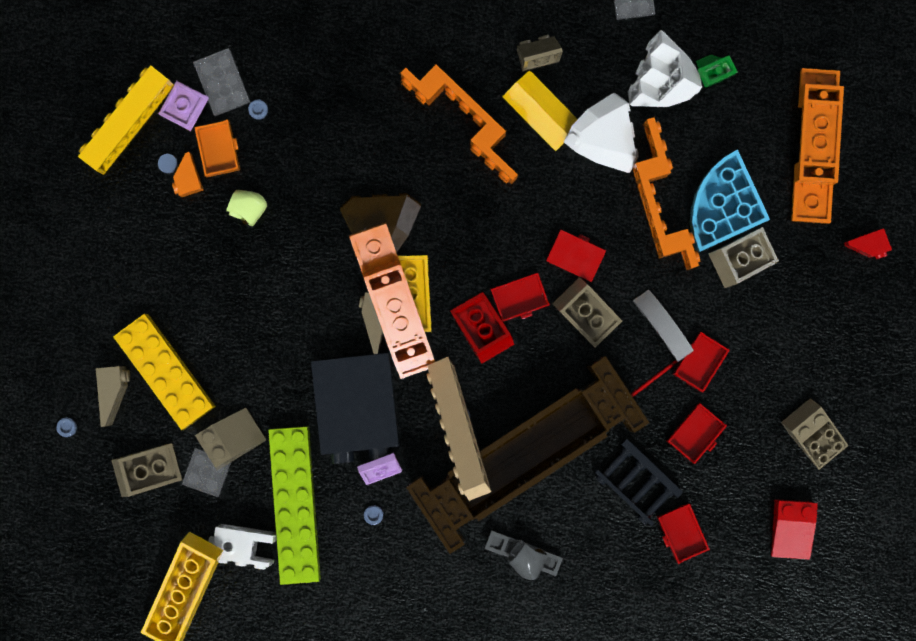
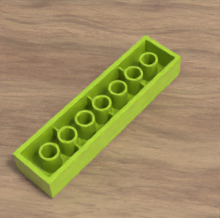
M309 426L270 429L269 443L280 585L319 582L321 577Z

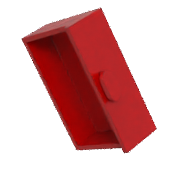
M560 230L546 261L592 282L606 250L589 243L590 238L581 234H579V237Z
M538 273L491 289L502 322L521 316L522 319L530 317L533 311L549 306Z
M698 332L691 343L694 351L681 359L673 375L698 391L704 392L730 350L704 333Z
M698 403L667 439V442L695 464L706 450L710 452L717 444L715 440L727 425L702 404Z
M689 503L656 516L665 535L662 537L666 547H670L678 564L710 550Z

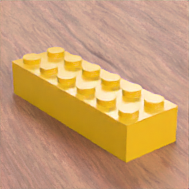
M151 65L141 72V78L138 82L133 83L129 87L127 96L117 102L115 111L105 117L103 126L93 132L91 141L88 144L85 143L79 150L80 154L78 157L103 175L174 86L169 79Z
M143 314L113 336L181 430L186 429L216 407L148 314Z
M191 532L185 536L177 549L141 631L142 634L155 641H183L222 556L223 549Z

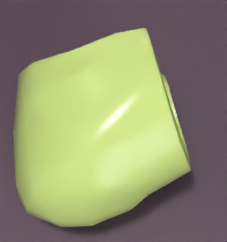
M236 190L230 199L226 211L229 212L230 216L241 219L244 224L253 226L265 211L267 202L259 193Z

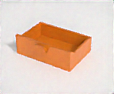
M229 120L194 127L206 177L240 170L236 152L238 149L237 139H233Z

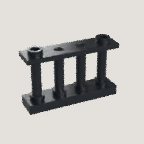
M625 438L620 443L623 446L622 452L602 473L596 469L594 471L597 474L595 478L602 485L606 483L639 514L637 518L644 525L649 523L652 526L654 523L649 518L669 496L675 495L678 498L683 492ZM632 455L637 459L636 465L614 486L607 478L627 457ZM647 469L651 473L649 475L650 478L628 499L621 491L641 470ZM661 482L665 486L663 493L643 513L635 504L655 483Z

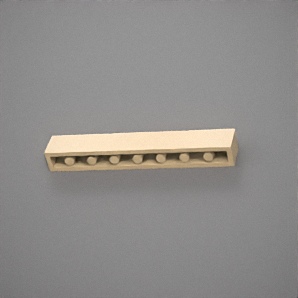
M449 357L427 365L429 371L427 378L429 383L433 385L431 392L434 399H437L438 402L435 404L438 414L442 417L440 419L441 427L447 434L444 435L447 446L451 448V451H448L451 461L456 466L453 467L456 478L460 480L458 484L461 495L465 494L470 501L490 493L491 489L455 366Z

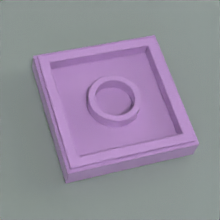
M176 81L158 114L191 131L209 97Z
M394 453L357 467L366 485L402 472Z

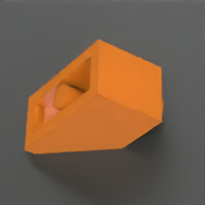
M187 152L173 177L174 183H172L175 194H179L181 197L204 190L193 156L190 152Z

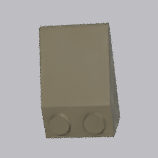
M545 35L539 37V41L531 42V40L520 42V46H517V52L522 71L560 61L563 51L555 36Z
M763 227L708 253L724 288L738 284L779 262Z
M580 277L552 303L594 347L602 342L622 322L611 308Z
M365 292V296L360 298L359 307L362 308V315L373 353L379 354L383 330L370 294Z
M126 366L96 368L101 427L110 426L114 422L128 387V381H130V371L127 370Z
M246 408L195 435L217 471L266 441Z
M172 443L112 460L122 497H129L182 480Z

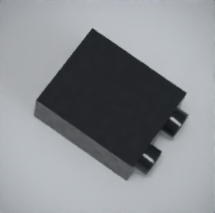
M390 353L312 361L311 367L321 455L330 454L331 464L353 462V451L369 450L370 459H379L392 454V447L399 446L400 441Z

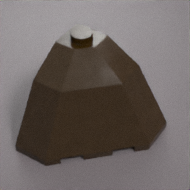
M401 193L399 196L380 194L363 198L359 195L352 196L340 207V211L352 234L386 222L397 253L409 236L421 203L407 193Z

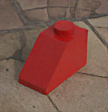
M884 228L844 243L845 247L869 258L875 256L876 259L888 256L886 252L892 250Z

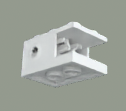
M221 524L215 528L214 536L209 538L210 543L224 550L218 563L233 561L237 566L253 564L254 568L266 569V567L274 563V559L257 557L256 550L258 542L272 544L277 541L276 532Z

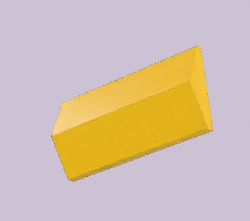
M530 70L503 96L509 105L555 151L564 144V140L572 125L578 120Z
M427 255L398 256L424 332H431Z

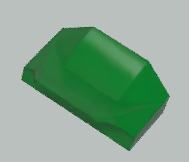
M709 55L696 61L698 72L705 88L738 73L730 56L720 58Z

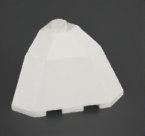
M662 30L649 41L646 47L648 51L645 61L641 60L636 71L638 78L628 91L629 104L631 106L669 107L690 100L702 88L699 72L689 56Z
M616 93L609 95L582 114L572 125L564 143L578 154L598 164L630 173L639 156L633 141L635 134L633 123L630 122L628 113L630 111L629 103Z

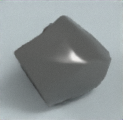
M519 539L509 554L508 562L522 578L535 580L542 571L547 554L541 549L530 547Z

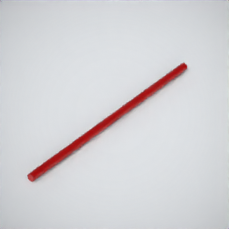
M674 360L663 370H661L659 373L653 376L650 380H648L646 383H644L642 386L636 389L633 393H631V396L634 397L641 390H643L645 387L651 384L654 380H656L658 377H660L662 374L668 371L671 367L677 364L678 361Z

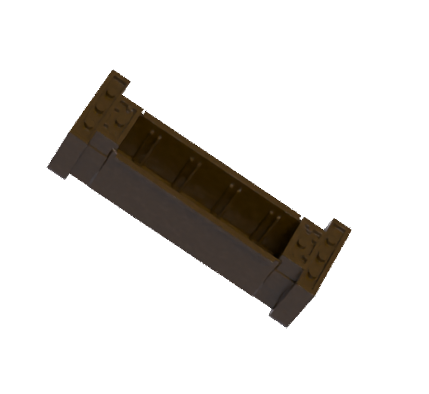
M606 356L600 357L587 366L595 379L582 389H574L480 451L491 489L490 493L469 501L465 494L461 495L458 488L460 480L456 478L453 469L447 473L445 479L432 487L423 475L407 484V490L449 554L465 545V539L458 528L470 520L476 518L478 521L482 520L608 437L606 433L622 421L627 429L634 433L649 424V421Z

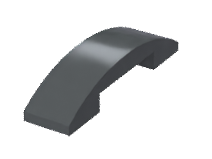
M491 530L484 549L509 557L511 550L519 540ZM526 543L527 545H529V546L532 547V548L541 549V548H538V547H536V546H533V545H530V544ZM543 550L547 556L542 571L556 576L563 558Z

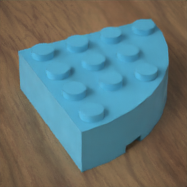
M738 150L721 159L709 170L700 182L694 195L690 212V229L695 240V250L698 252L770 220Z

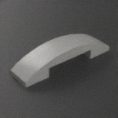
M647 290L633 300L678 362L694 351L673 319L650 290Z

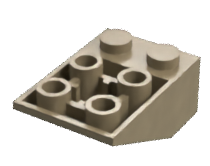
M811 398L781 422L790 436L819 470L848 446L823 408Z

